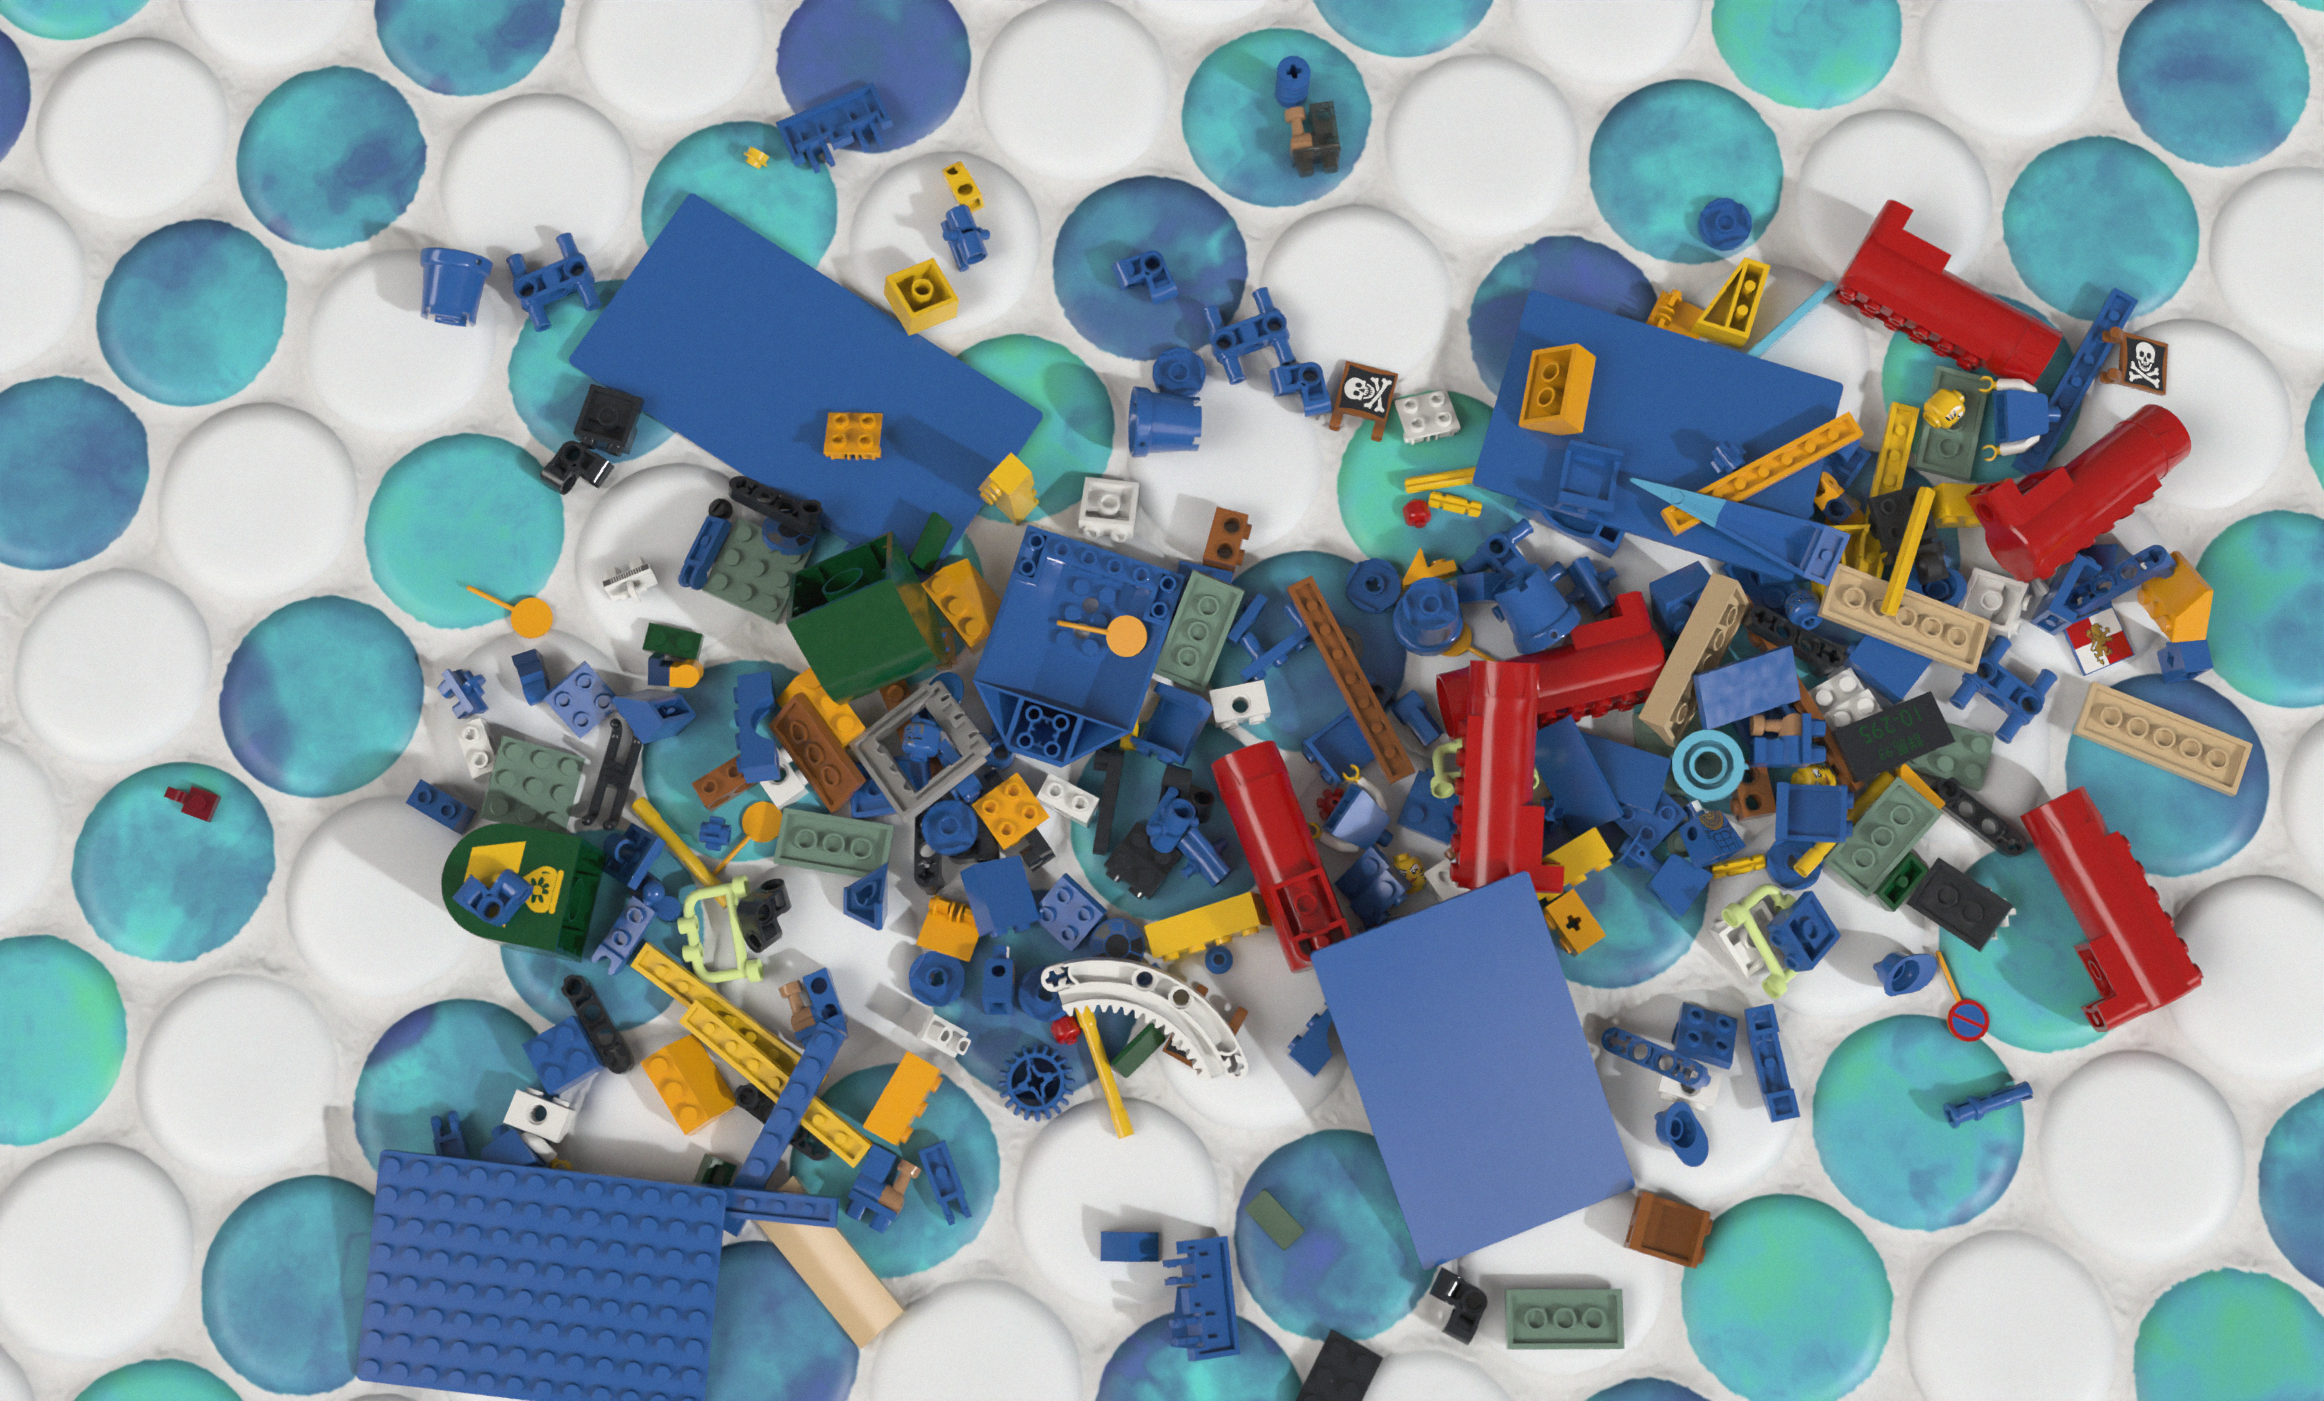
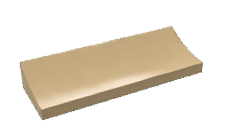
M1712 573L1638 717L1671 747H1678L1698 708L1693 674L1720 665L1750 606L1738 580Z
M792 1176L777 1190L811 1194L797 1176ZM756 1220L860 1349L866 1346L906 1311L904 1306L838 1226L829 1228Z

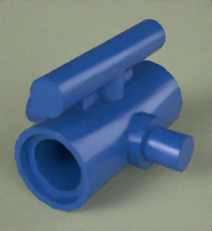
M960 205L950 209L945 214L947 220L943 221L940 225L943 230V239L948 242L959 272H964L969 269L968 265L979 263L988 256L983 240L990 238V231L977 227L969 206Z
M1588 556L1579 557L1574 560L1572 565L1566 569L1569 577L1575 584L1574 591L1565 596L1567 601L1574 604L1579 600L1581 602L1585 600L1595 616L1615 605V597L1607 586L1610 585L1609 581L1618 576L1614 568L1611 567L1605 572H1598Z
M1175 787L1168 788L1148 820L1146 827L1151 845L1162 853L1171 852L1184 832H1188L1191 828L1199 825V820L1195 816L1194 806L1185 799H1175L1178 795V790Z
M1195 826L1176 845L1188 859L1187 866L1180 870L1181 875L1185 879L1190 878L1193 874L1198 875L1200 873L1209 885L1215 888L1233 872L1232 868L1221 857L1222 851L1229 846L1224 838L1219 839L1216 843H1209Z

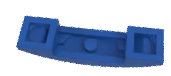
M1773 1003L1744 1009L1752 1061L1771 1123L1801 1117L1794 1088L1790 1087L1777 1033L1780 1030Z

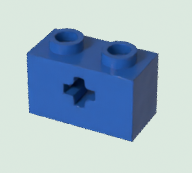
M2207 639L2174 643L2170 641L2166 643L2165 648L2157 652L2164 684L2192 680L2214 668Z
M422 779L419 780L405 802L460 835L464 833L477 812Z

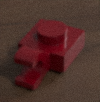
M168 786L164 797L184 804L181 810L182 813L209 823L221 799L218 795L193 786L189 794Z

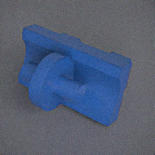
M446 669L442 673L444 680L437 689L446 699H451L456 695L459 702L452 707V711L458 719H467L473 714H483L489 709L481 697L485 694L481 686L486 682L482 674L474 676L470 670L464 672L463 669L456 671Z

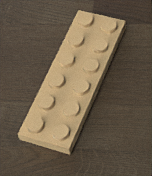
M1838 563L1829 586L1825 588L1817 616L1969 674L1977 672L1990 627V620L1906 588L1897 615L1886 616L1880 609L1889 582Z
M2094 681L2089 684L2072 733L2231 797L2237 794L2253 746L2252 743Z

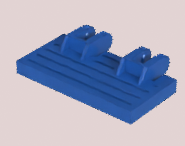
M873 82L776 122L795 167L806 163L803 153H806L815 174L821 171L820 165L814 156L824 153L825 160L830 168L836 166L827 143H831L835 151L854 143L855 141L852 133H854L863 153L869 152V145L867 140L864 139V136L867 134H873L874 140L879 147L885 145L876 123H880L882 130L893 127L891 118Z
M1228 1236L1177 1241V1254L1187 1253V1257L1162 1261L1163 1267L1175 1268L1181 1265L1182 1277L1173 1276L1164 1279L1165 1286L1190 1283L1191 1287L1181 1289L1183 1314L1193 1313L1194 1317L1169 1320V1327L1181 1328L1186 1325L1188 1327V1336L1174 1337V1339H1171V1346L1197 1343V1347L1187 1349L1188 1362L1239 1355L1240 1346Z

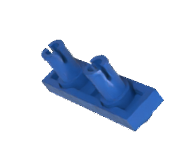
M1293 601L1287 604L1283 611L1297 629L1275 647L1265 650L1252 632L1247 633L1239 640L1241 646L1253 660L1250 665L1240 671L1239 678L1244 684L1263 680L1267 676V670L1273 666L1276 669L1281 667L1289 660V654L1295 650L1299 653L1311 644L1310 639L1312 637Z

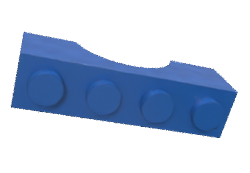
M1518 499L1513 507V510L1610 559L1616 552L1625 532Z
M771 671L738 675V687H733L734 700L739 706V710H734L735 723L740 728V733H735L736 746L741 751V756L736 757L738 773H743L747 784L780 779L779 753L774 740L766 739L756 733L757 726L762 718L777 709L776 688Z
M1328 1008L1321 1016L1316 1012L1305 1025L1309 1028L1307 1033L1303 1037L1297 1034L1287 1046L1291 1050L1287 1057L1312 1078L1317 1075L1333 1056L1327 1041L1328 1028L1332 1022Z

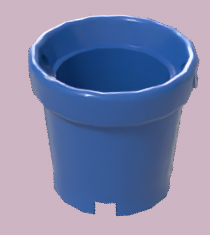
M441 247L423 248L420 253V265L423 267L420 316L428 319V313L434 314L435 322L461 327H466V321L469 320L471 327L475 326L485 280L491 274L493 262L488 258L466 251Z
M1134 386L1131 391L1128 417L1130 456L1138 458L1146 457L1149 453L1198 451L1200 444H1193L1194 437H1201L1202 407L1194 406V404L1201 401L1200 397L1151 392L1149 388Z
M1537 563L1529 564L1514 572L1516 576L1509 581L1505 577L1491 591L1513 633V643L1518 653L1524 655L1536 653L1556 643L1570 633L1581 619V613L1572 602L1566 601ZM1556 632V637H1551V633Z
M1425 577L1413 582L1406 591V594L1396 604L1392 614V630L1397 641L1408 652L1419 656H1437L1449 651L1459 641L1463 630V612L1458 604V596L1451 585L1448 586L1446 583L1441 582L1439 578Z

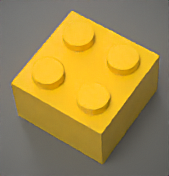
M934 258L886 276L884 295L909 336L957 316L959 298Z

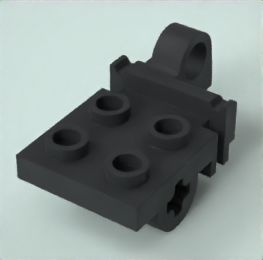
M1923 484L1867 499L1870 509L1868 516L1869 529L1873 538L1880 542V554L1888 553V556L1882 559V562H1886V565L1896 562L1920 487H1923ZM1931 510L1914 559L1921 585L1949 577L1944 561V551L1946 550L1943 540L1932 542V540L1939 536Z

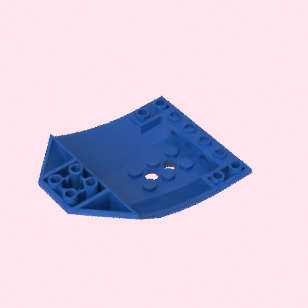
M1027 525L999 611L972 679L1007 750L1063 768L1132 733L1148 691L1186 575ZM1088 598H1094L1098 601V609L1093 613H1087L1083 610V603ZM1124 615L1134 616L1144 624L1147 631V641L1142 651L1131 657H1122L1115 654L1109 648L1106 635L1090 632L1087 638L1078 639L1074 635L1073 628L1058 626L1057 621L1061 620L1077 624L1084 623L1088 626L1108 629L1110 623L1117 617Z

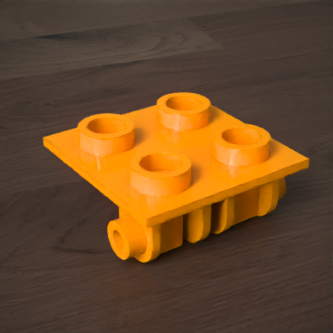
M1672 289L1668 293L1662 290L1646 324L1699 339V335L1690 333L1704 310L1683 301L1681 298L1682 293L1676 289Z
M829 412L823 453L826 457H831V460L846 459V454L847 460H851L852 455H855L856 460H859L860 455L862 459L876 460V458H881V447L879 446L883 413Z
M1018 772L972 804L1004 850L1009 846L1017 845L1023 836L1050 818Z
M934 895L930 899L929 911L916 945L970 962L979 938L970 905Z

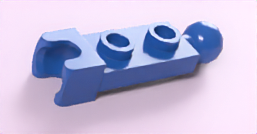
M647 882L642 890L643 899L638 895L632 896L603 943L598 946L591 958L593 963L604 960L606 957L610 958L611 965L608 969V974L617 975L624 969L631 958L632 952L658 914L659 910L652 906V904L661 901L664 897L665 889L660 882Z

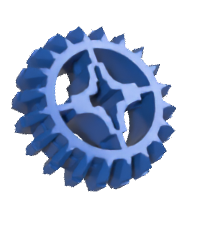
M1037 1043L1032 1045V1053H1028V1049L1024 1045L1021 1047L1023 1056L1019 1057L1018 1053L1013 1051L1011 1055L1016 1061L1013 1064L1007 1059L1004 1061V1064L1010 1067L1008 1072L1004 1070L999 1071V1075L1007 1077V1080L999 1081L998 1086L1007 1087V1091L1001 1092L999 1095L1001 1098L1010 1096L1011 1099L1005 1104L1006 1108H1010L1014 1104L1017 1105L1013 1112L1015 1116H1018L1023 1109L1025 1110L1024 1120L1026 1121L1029 1120L1031 1113H1035V1121L1040 1122V1113L1042 1112L1045 1113V1117L1049 1120L1052 1118L1050 1109L1054 1108L1057 1114L1062 1112L1057 1106L1060 1101L1066 1106L1069 1105V1101L1063 1098L1065 1093L1068 1095L1074 1094L1072 1089L1066 1088V1084L1075 1083L1074 1078H1066V1074L1072 1073L1073 1068H1062L1068 1059L1063 1057L1057 1061L1056 1058L1060 1053L1059 1050L1055 1049L1051 1056L1048 1055L1049 1045H1044L1042 1053L1038 1052ZM1033 1059L1046 1060L1053 1064L1057 1070L1044 1074L1040 1073L1036 1069ZM1025 1063L1028 1073L1027 1078L1022 1083H1019V1085L1013 1087L1014 1075L1017 1069ZM1031 1069H1033L1034 1074L1039 1079L1044 1078V1082L1040 1084L1042 1097H1040L1039 1091L1035 1087H1029V1083L1033 1081ZM1060 1079L1059 1091L1055 1098L1048 1103L1045 1092L1046 1087L1051 1082H1054V1080ZM1033 1092L1040 1106H1028L1022 1103L1016 1095Z

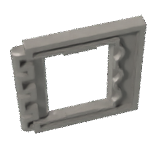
M936 681L931 686L927 682L848 744L906 824L987 761L985 756L992 750L991 746L982 734H979L978 729L969 717L965 715V712L956 700L951 697L950 692L941 681ZM926 707L963 757L952 766H947L929 780V784L920 791H917L882 743V740Z

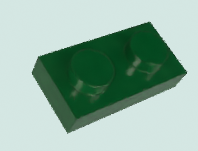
M649 623L642 649L650 653H665V656L683 660L694 659L698 661L704 635Z

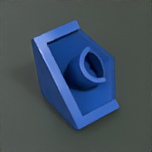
M888 862L850 886L843 888V914L877 931L882 930L888 910Z

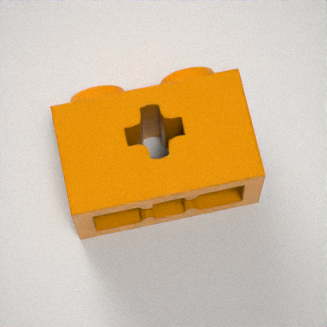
M1574 889L1542 910L1547 927L1551 931L1555 929L1561 938L1559 943L1567 954L1572 953L1574 957L1606 936ZM1575 920L1577 925L1574 928L1568 929L1566 924L1569 921Z

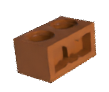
M1221 507L1216 508L1202 565L1233 573L1235 572L1236 565H1242L1245 550L1241 549L1243 539L1249 540L1252 524H1248V514ZM1228 523H1235L1238 525L1239 530L1230 533L1225 530L1224 526ZM1222 548H1227L1232 552V555L1224 559L1219 557L1217 552Z
M740 754L691 783L704 806L710 812H713L759 783L747 784L743 773H738L736 757L741 756Z
M1749 767V769H1745L1751 776V782L1745 783L1741 781L1738 788L1731 794L1730 809L1733 816L1736 815L1737 821L1741 822L1773 815L1776 813V805L1767 768ZM1747 797L1753 798L1756 801V810H1750L1746 806Z

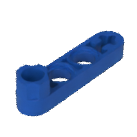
M2152 545L2073 588L2065 603L2069 606L2070 610L2078 615L2087 614L2153 577H2162L2163 579L2171 577L2174 574L2177 563L2163 546ZM2144 562L2147 569H2144L2140 564ZM2137 568V573L2133 578H2124L2125 572L2128 569ZM2112 582L2110 590L2105 593H2099V587L2103 583ZM2090 591H2092L2095 595L2094 598H2092V595L2089 593ZM2082 597V604L2077 605V599Z
M1611 1027L1602 1034V1046L1608 1052L1694 1090L1707 1087L1711 1081L1708 1068L1693 1059L1620 1028ZM1618 1036L1620 1040L1628 1043L1627 1049L1617 1044L1614 1045L1610 1042L1611 1038H1617ZM1640 1044H1645L1648 1049L1646 1057L1640 1060L1636 1059L1634 1056L1635 1048ZM1665 1055H1671L1673 1058V1065L1669 1070H1662L1659 1065L1660 1059ZM1681 1066L1684 1067L1682 1072L1679 1071ZM1695 1070L1698 1076L1696 1078L1691 1077L1690 1079L1691 1073Z

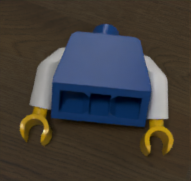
M1989 376L1980 378V381H1989L1991 383L1990 388L1979 389L1982 394H1989L1994 389H1997V391L1993 392L1995 444H2000L1999 447H1995L1992 444L1985 445L1982 449L1992 448L1995 454L1993 457L1984 458V460L1992 461L2000 454L2004 457L2026 452L2039 442L2040 435L2049 432V422H2058L2060 420V408L2058 406H2048L2047 395L2038 393L2034 386L2023 379L1999 378L1998 381H1993Z
M1350 765L1356 771V776L1349 778L1343 772V777L1345 781L1357 784H1351L1323 824L1324 832L1321 831V827L1317 823H1308L1317 829L1316 834L1312 837L1313 839H1320V843L1337 852H1357L1361 848L1368 850L1375 842L1385 848L1391 843L1393 834L1385 829L1390 822V817L1385 813L1387 804L1383 793L1367 777L1360 776L1359 768L1356 765Z
M499 1125L492 1130L491 1134L494 1141L481 1151V1158L485 1161L548 1168L547 1164L550 1163L554 1169H558L559 1165L563 1164L568 1170H572L571 1162L559 1160L556 1157L557 1153L544 1139L530 1132L521 1133L515 1128L509 1130L506 1125Z

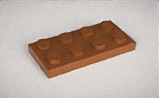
M802 692L795 694L768 725L831 813L839 811L867 781Z

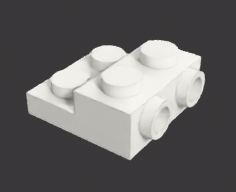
M1085 477L1078 533L1084 534L1089 539L1108 536L1116 542L1133 539L1139 483Z
M1974 568L1967 584V593L1964 599L1959 602L1957 608L1990 620L1988 634L1995 637L2001 635L2009 640L2012 634L2017 635L2022 625V619H2019L2022 610L2028 611L2033 595L2029 594V584Z
M1851 667L1808 691L1832 731L1883 711L1869 688L1867 690L1863 688Z
M1746 897L1739 899L1736 904H1739ZM1761 899L1749 911L1776 957L1782 951L1770 942V932L1766 928L1774 917ZM1721 914L1714 919L1713 923L1715 925L1709 930L1723 952L1729 954L1743 977L1749 978L1766 965L1744 924H1741L1738 928H1733L1724 921Z

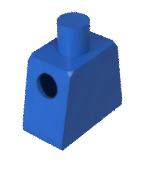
M1650 853L1649 859L1640 865L1641 868L1652 875L1645 885L1646 890L1675 920H1678L1685 914L1713 876L1712 873L1703 868L1695 869L1692 862L1674 853L1667 856L1663 862Z

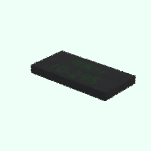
M1931 691L1831 732L1854 783L1956 742Z

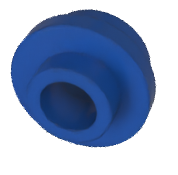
M1214 946L1205 955V965L1214 974H1224L1232 967L1233 956L1226 947ZM1216 955H1222L1224 963L1217 965L1214 963L1213 958Z

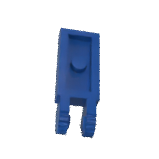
M714 516L706 517L683 562L684 565L678 577L680 586L686 588L690 586L691 589L697 591L703 589L704 584L708 580L707 572H709L724 540L727 538V534L732 526L731 522Z
M456 1110L448 1112L452 1134L444 1136L443 1123L438 1115L431 1117L436 1155L470 1159L458 1112Z
M943 1140L918 1150L938 1205H941L948 1225L955 1224V1216L948 1204V1201L958 1198L963 1216L966 1219L972 1217L964 1196L966 1194L946 1141Z

